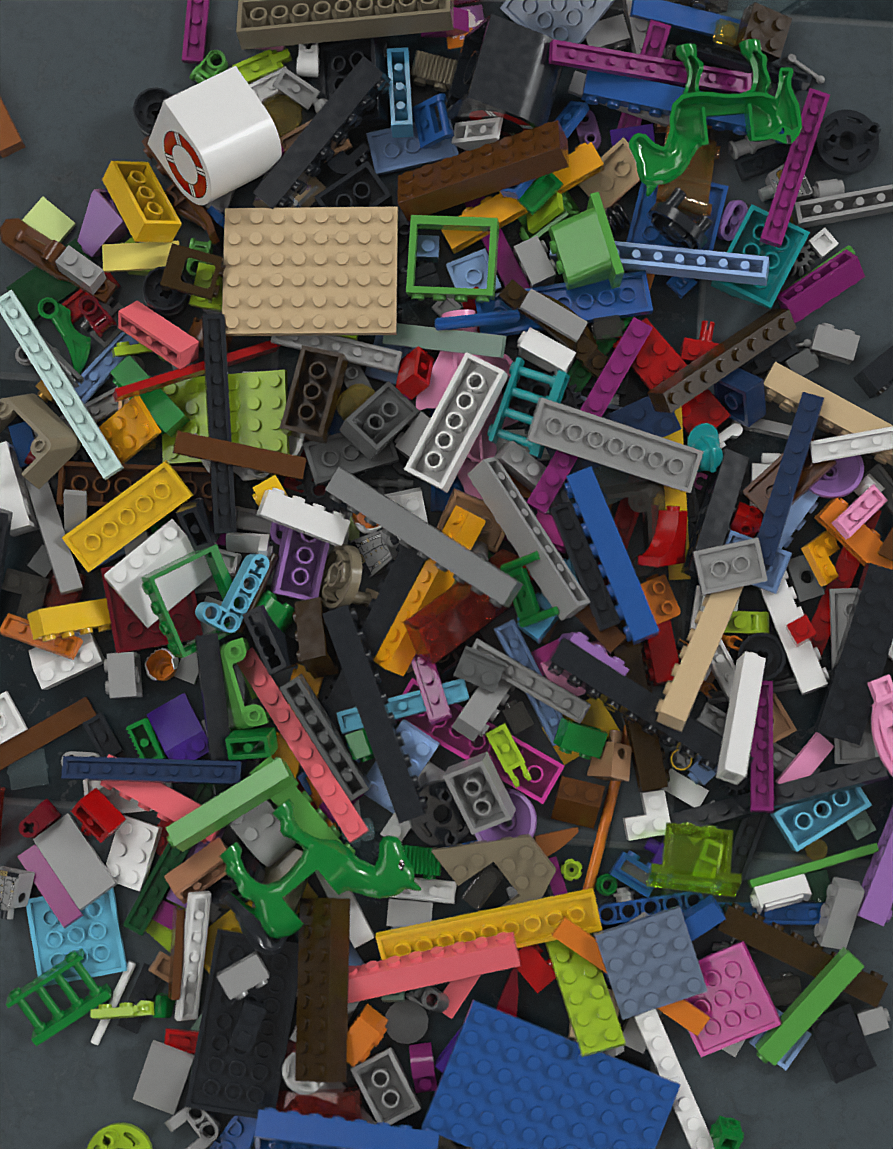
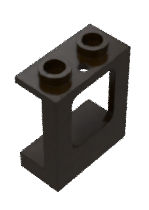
M172 243L160 283L161 290L169 292L170 289L208 299V302L212 303L213 297H218L220 286L217 285L219 277L223 278L226 265L223 264V257ZM192 258L215 266L209 288L181 281L186 259Z

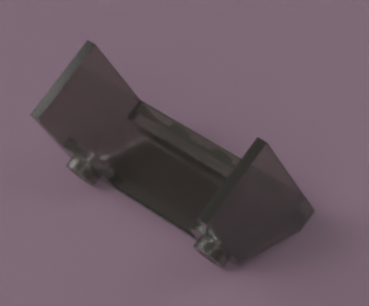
M653 481L600 487L605 498L628 497L630 508L635 512H642L644 550L646 552L654 538L658 511L666 509L664 487ZM642 554L637 555L632 562L637 577L646 576L658 568L638 565V556Z

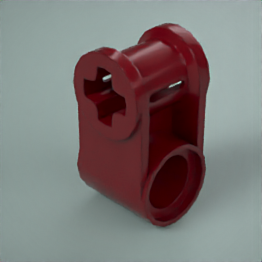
M83 296L79 300V310L100 338L111 326L117 325L93 296ZM87 303H94L95 306L92 311L87 312L84 310Z
M45 799L20 822L19 832L24 837L35 838L57 822L62 814L49 799ZM28 824H34V832H27L29 829Z

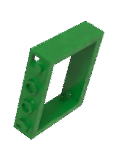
M217 544L195 552L193 551L141 577L143 582L142 589L152 602L150 607L153 613L158 616L160 621L159 628L163 635L167 637L169 642L168 649L175 657L185 658L196 652L195 640L182 645L155 583V579L204 556L224 600L232 584V579ZM238 597L234 600L235 608L240 604ZM230 622L224 624L225 628L229 626ZM217 629L207 633H218V640L231 634Z

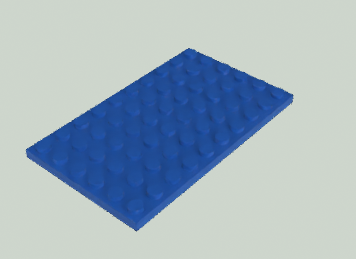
M473 1000L422 1123V1128H431L434 1132H439L440 1136L473 1149H655L681 1085L603 1052L582 1057L576 1041Z

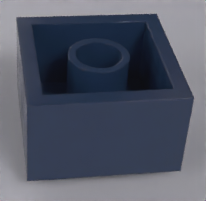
M737 368L714 384L715 398L731 415L729 418L750 427L766 415L764 379Z

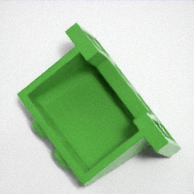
M599 192L590 194L586 211L549 226L551 237L549 242L552 254H556L558 260L556 261V268L558 274H562L567 290L609 279L611 288L614 289L620 287L623 279L624 269Z

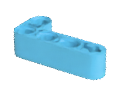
M262 554L247 555L221 606L211 602H201L195 610L197 618L222 632L233 633L237 631L243 620L242 615L247 612L269 569L268 558ZM246 578L249 579L250 583L248 588L244 587V580ZM238 597L240 604L235 608L234 600ZM208 607H210L212 613L210 617L207 618L205 615V611ZM226 617H229L230 624L225 628L224 620Z

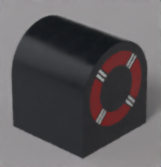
M490 14L464 38L447 97L446 109L448 118L457 122L501 117L503 121L500 137L502 138L510 137L547 123L563 70L562 65L549 63V47L553 39L535 30Z

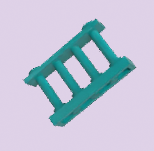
M517 357L516 361H513L510 366L509 374L511 376L495 422L489 426L487 436H489L488 440L494 444H497L498 438H502L526 446L530 450V455L541 459L545 446L527 441V437L503 430L505 418L508 417L531 425L533 416L509 409L513 396L536 404L540 397L561 403L570 376L558 370L557 375L550 376L525 368V361ZM520 375L549 384L552 388L550 395L543 397L516 388Z

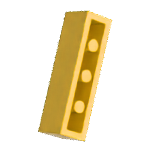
M106 598L38 609L27 614L33 640L42 639L43 642L55 640L56 636L59 635L64 639L75 636L74 633L80 632V635L93 633V629H98L99 632L111 629Z

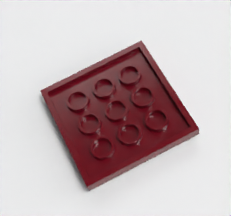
M114 566L101 568L116 653L134 652L168 645L167 637L163 635L159 628V619L147 628L105 580L104 574ZM195 590L168 611L181 643L195 640L194 636L203 635L201 622L195 614L197 607Z

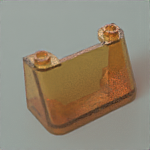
M667 124V131H666V137H665L664 146H665V144H666V140H667V137H668L669 132H670V125H669V124ZM709 138V144L698 148L683 174L667 184L658 185L656 202H665L675 187L680 188L686 193V198L680 203L677 210L689 217L694 223H697L701 215L710 217L712 211V204L708 202L714 160L719 159L720 146H716L717 141Z

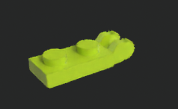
M504 723L485 733L504 771L508 773L515 788L520 785L518 778L512 770L520 766L524 778L527 781L532 780L524 764L526 762L506 724Z

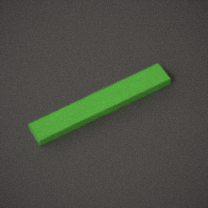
M877 843L867 844L748 879V885L754 888L876 853L879 849Z

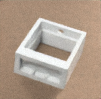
M531 327L527 333L525 331L522 332L517 342V348H519L518 355L549 373L554 371L555 375H557L558 370L568 373L575 359L576 352Z

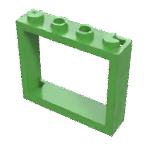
M411 215L406 284L407 295L411 299H418L419 301L424 300V297L433 298L434 301H446V298H452L456 302H467L468 299H476L478 303L495 300L499 239L498 218ZM418 229L490 231L487 289L414 286Z

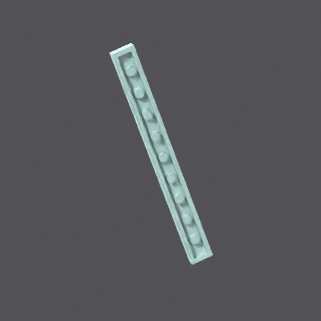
M12 290L8 291L0 297L1 315L105 480L124 467L19 299Z

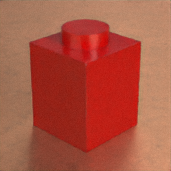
M806 614L786 625V629L796 647L817 636Z

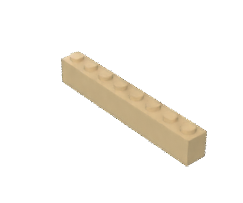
M744 586L714 592L711 595L706 594L702 603L705 609L703 612L699 610L694 622L698 625L696 629L691 628L687 637L690 643L688 647L683 646L679 655L682 661L680 664L676 663L671 676H674L673 682H667L663 692L666 694L665 700L660 699L655 712L659 713L657 722L682 732Z

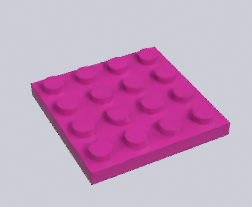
M744 941L698 959L707 992L686 998L685 1000L710 1017L698 1036L689 1031L700 1057L781 1025V1019Z

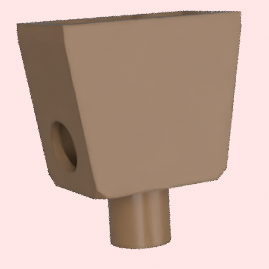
M610 730L608 742H605L600 759L592 757L587 776L605 781H629L632 749L628 745L621 744L623 732Z

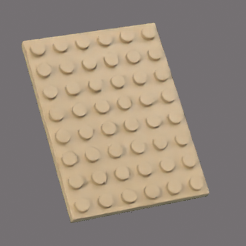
M398 207L225 208L223 264L226 265L223 274L222 314L225 315L226 336L397 335Z

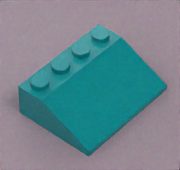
M751 204L727 252L769 257L767 285L712 280L711 286L731 296L771 309L810 232L789 222L780 248L760 242L768 212Z

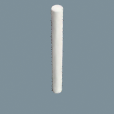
M128 960L127 971H123L108 1004H112V1008L117 1007L136 966V963ZM110 1019L100 1020L90 1041L91 1043L99 1045Z

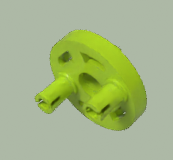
M123 1122L103 1127L94 1135L87 1149H153L150 1139L140 1128Z

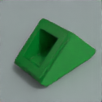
M158 994L154 1004V1015L152 1016L155 1018H170L173 1013L175 1000L168 998V994Z

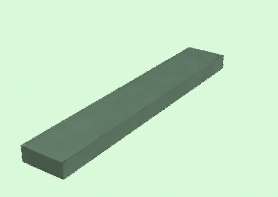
M397 323V335H384L382 344L413 348L419 346L422 349L464 354L468 352L472 355L503 358L506 336L451 329L437 331L433 327Z

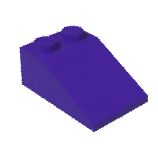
M185 693L146 714L168 759L199 760L209 754L206 730Z

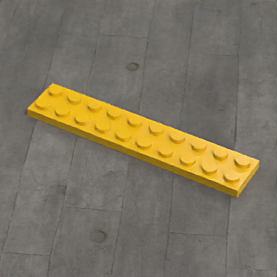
M590 888L377 932L376 940L381 959L386 960L392 956L400 957L415 951L423 952L434 947H445L457 942L473 941L479 937L496 936L502 932L514 933L517 948L554 941L557 939L552 936V933L564 916L588 933L603 930L594 889Z

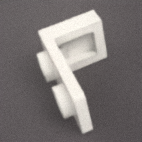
M226 533L227 551L258 553L265 555L268 559L271 553H273V546H270V534Z

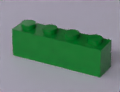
M130 355L110 372L115 377L112 381L118 388L151 378ZM161 388L140 394L141 399L160 428L162 435L166 433L172 438L177 431L190 421Z

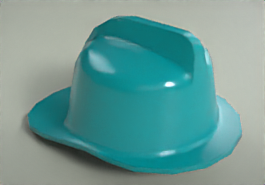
M701 423L690 432L687 446L703 451L698 471H710L713 473L716 472V468L723 460L719 435L713 425Z

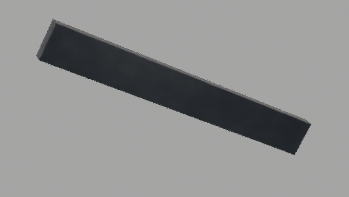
M218 633L197 635L194 637L210 761H233L228 758L225 739L230 734ZM213 784L214 798L234 785Z

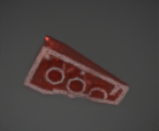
M360 1087L318 1089L315 1093L309 1095L298 1094L293 1090L279 1091L276 1105L278 1112L296 1111L300 1115L309 1116V1114H319L323 1116L322 1118L329 1119L337 1116L344 1118L345 1121L353 1122L356 1119L363 1120Z

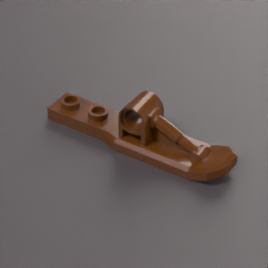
M150 137L144 138L141 141L145 146L143 151L150 159L154 158L158 162L156 168L163 176L167 174L173 182L164 192L168 199L174 198L172 206L176 214L201 226L207 231L212 244L220 246L223 241L218 223L207 213L204 205L193 203L180 191L147 144Z
M20 218L6 219L0 227L2 244L54 278L72 283L103 304L107 303L117 289V285L106 278L95 294L92 295L58 270L55 261L64 252L66 247L35 230Z

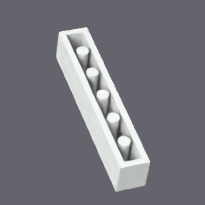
M785 571L777 594L759 589L779 639L784 646L787 659L801 694L805 695L826 687L827 680H830L826 668H821L818 660L821 659L818 648H813L811 641L796 647L786 629L787 624L802 617L804 613L801 606L796 607L794 599H797L793 586L788 587L786 579L789 576L787 571Z

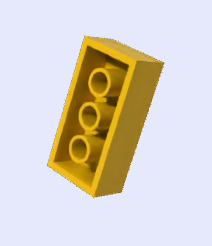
M111 161L102 180L134 241L172 242L182 223L149 162Z

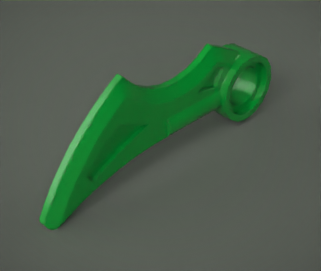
M43 298L38 304V312L42 317L51 319L69 351L73 368L81 375L88 360L91 338L80 334L74 328L71 321V310L61 305L54 298ZM47 302H52L55 306V311L50 315L46 314L43 309Z

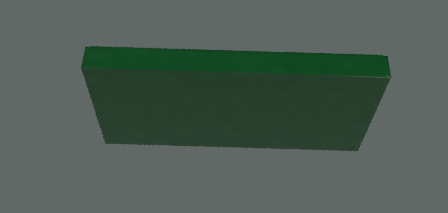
M76 238L65 245L66 248L68 245L92 261L83 252L82 246L77 242ZM37 266L6 287L8 291L12 290L32 322L42 317L38 312V304L43 298H54L61 303L80 289L70 282L54 278ZM47 302L43 308L44 312H49L55 306L52 302Z

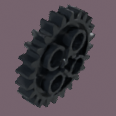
M526 377L527 385L520 383L522 390L531 393L540 390L544 393L543 397L547 396L548 389L551 388L549 384L532 380ZM569 378L564 392L566 399L561 401L560 404L580 410L579 406L583 405V400H578L581 392H574L577 385L570 386L571 379ZM513 398V403L516 406L512 407V410L529 415L532 411H535L537 404L521 398ZM520 421L518 427L526 426L524 433L527 434L530 424Z
M306 462L303 479H296V481L302 483L296 487L297 490H303L299 496L301 498L307 497L306 504L315 503L321 505L331 514L333 510L340 513V508H344L348 512V504L343 501L339 504L330 498L331 493L325 491L322 496L314 494V489L317 486L312 481L313 477L309 464ZM365 472L354 475L366 483L365 479L360 478V476H363ZM328 483L322 484L321 486H324L326 488Z

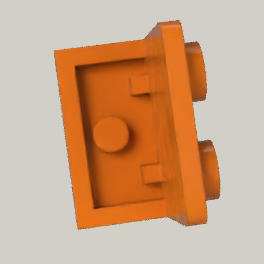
M658 574L646 578L647 582L640 584L656 624L680 615L681 610L665 574L661 576Z

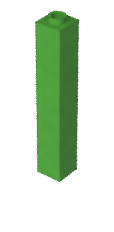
M279 757L166 827L169 834L167 840L170 845L184 852L296 783L297 781L288 764Z
M843 946L780 1016L781 1025L769 1029L755 1044L758 1051L757 1056L766 1064L769 1061L775 1066L864 968L862 962Z

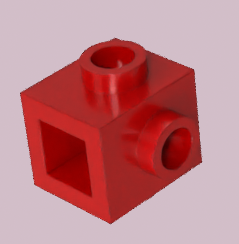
M739 502L734 516L731 517L730 530L754 538L756 532L759 533L763 513L755 506Z

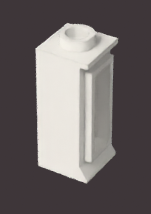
M805 874L754 887L750 895V902L752 907L757 909L758 914H761L762 910L766 912L799 903L802 900L809 901L812 893Z

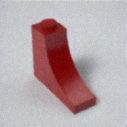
M667 506V509L658 511L657 527L653 540L647 551L638 556V565L661 567L685 563L688 511L680 510V506Z

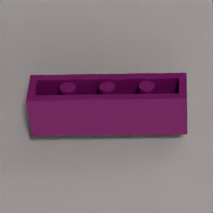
M847 249L778 294L777 301L780 308L790 310L794 323L803 320L807 315L821 308L822 305L865 277L858 257Z

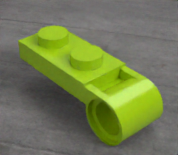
M129 341L116 343L117 347L112 349L113 358L153 352L140 342L130 345ZM158 355V357H159L160 360H162V361H164V362H168V361H166L165 359H163L162 357H160V356Z
M733 611L724 633L769 634L770 613Z

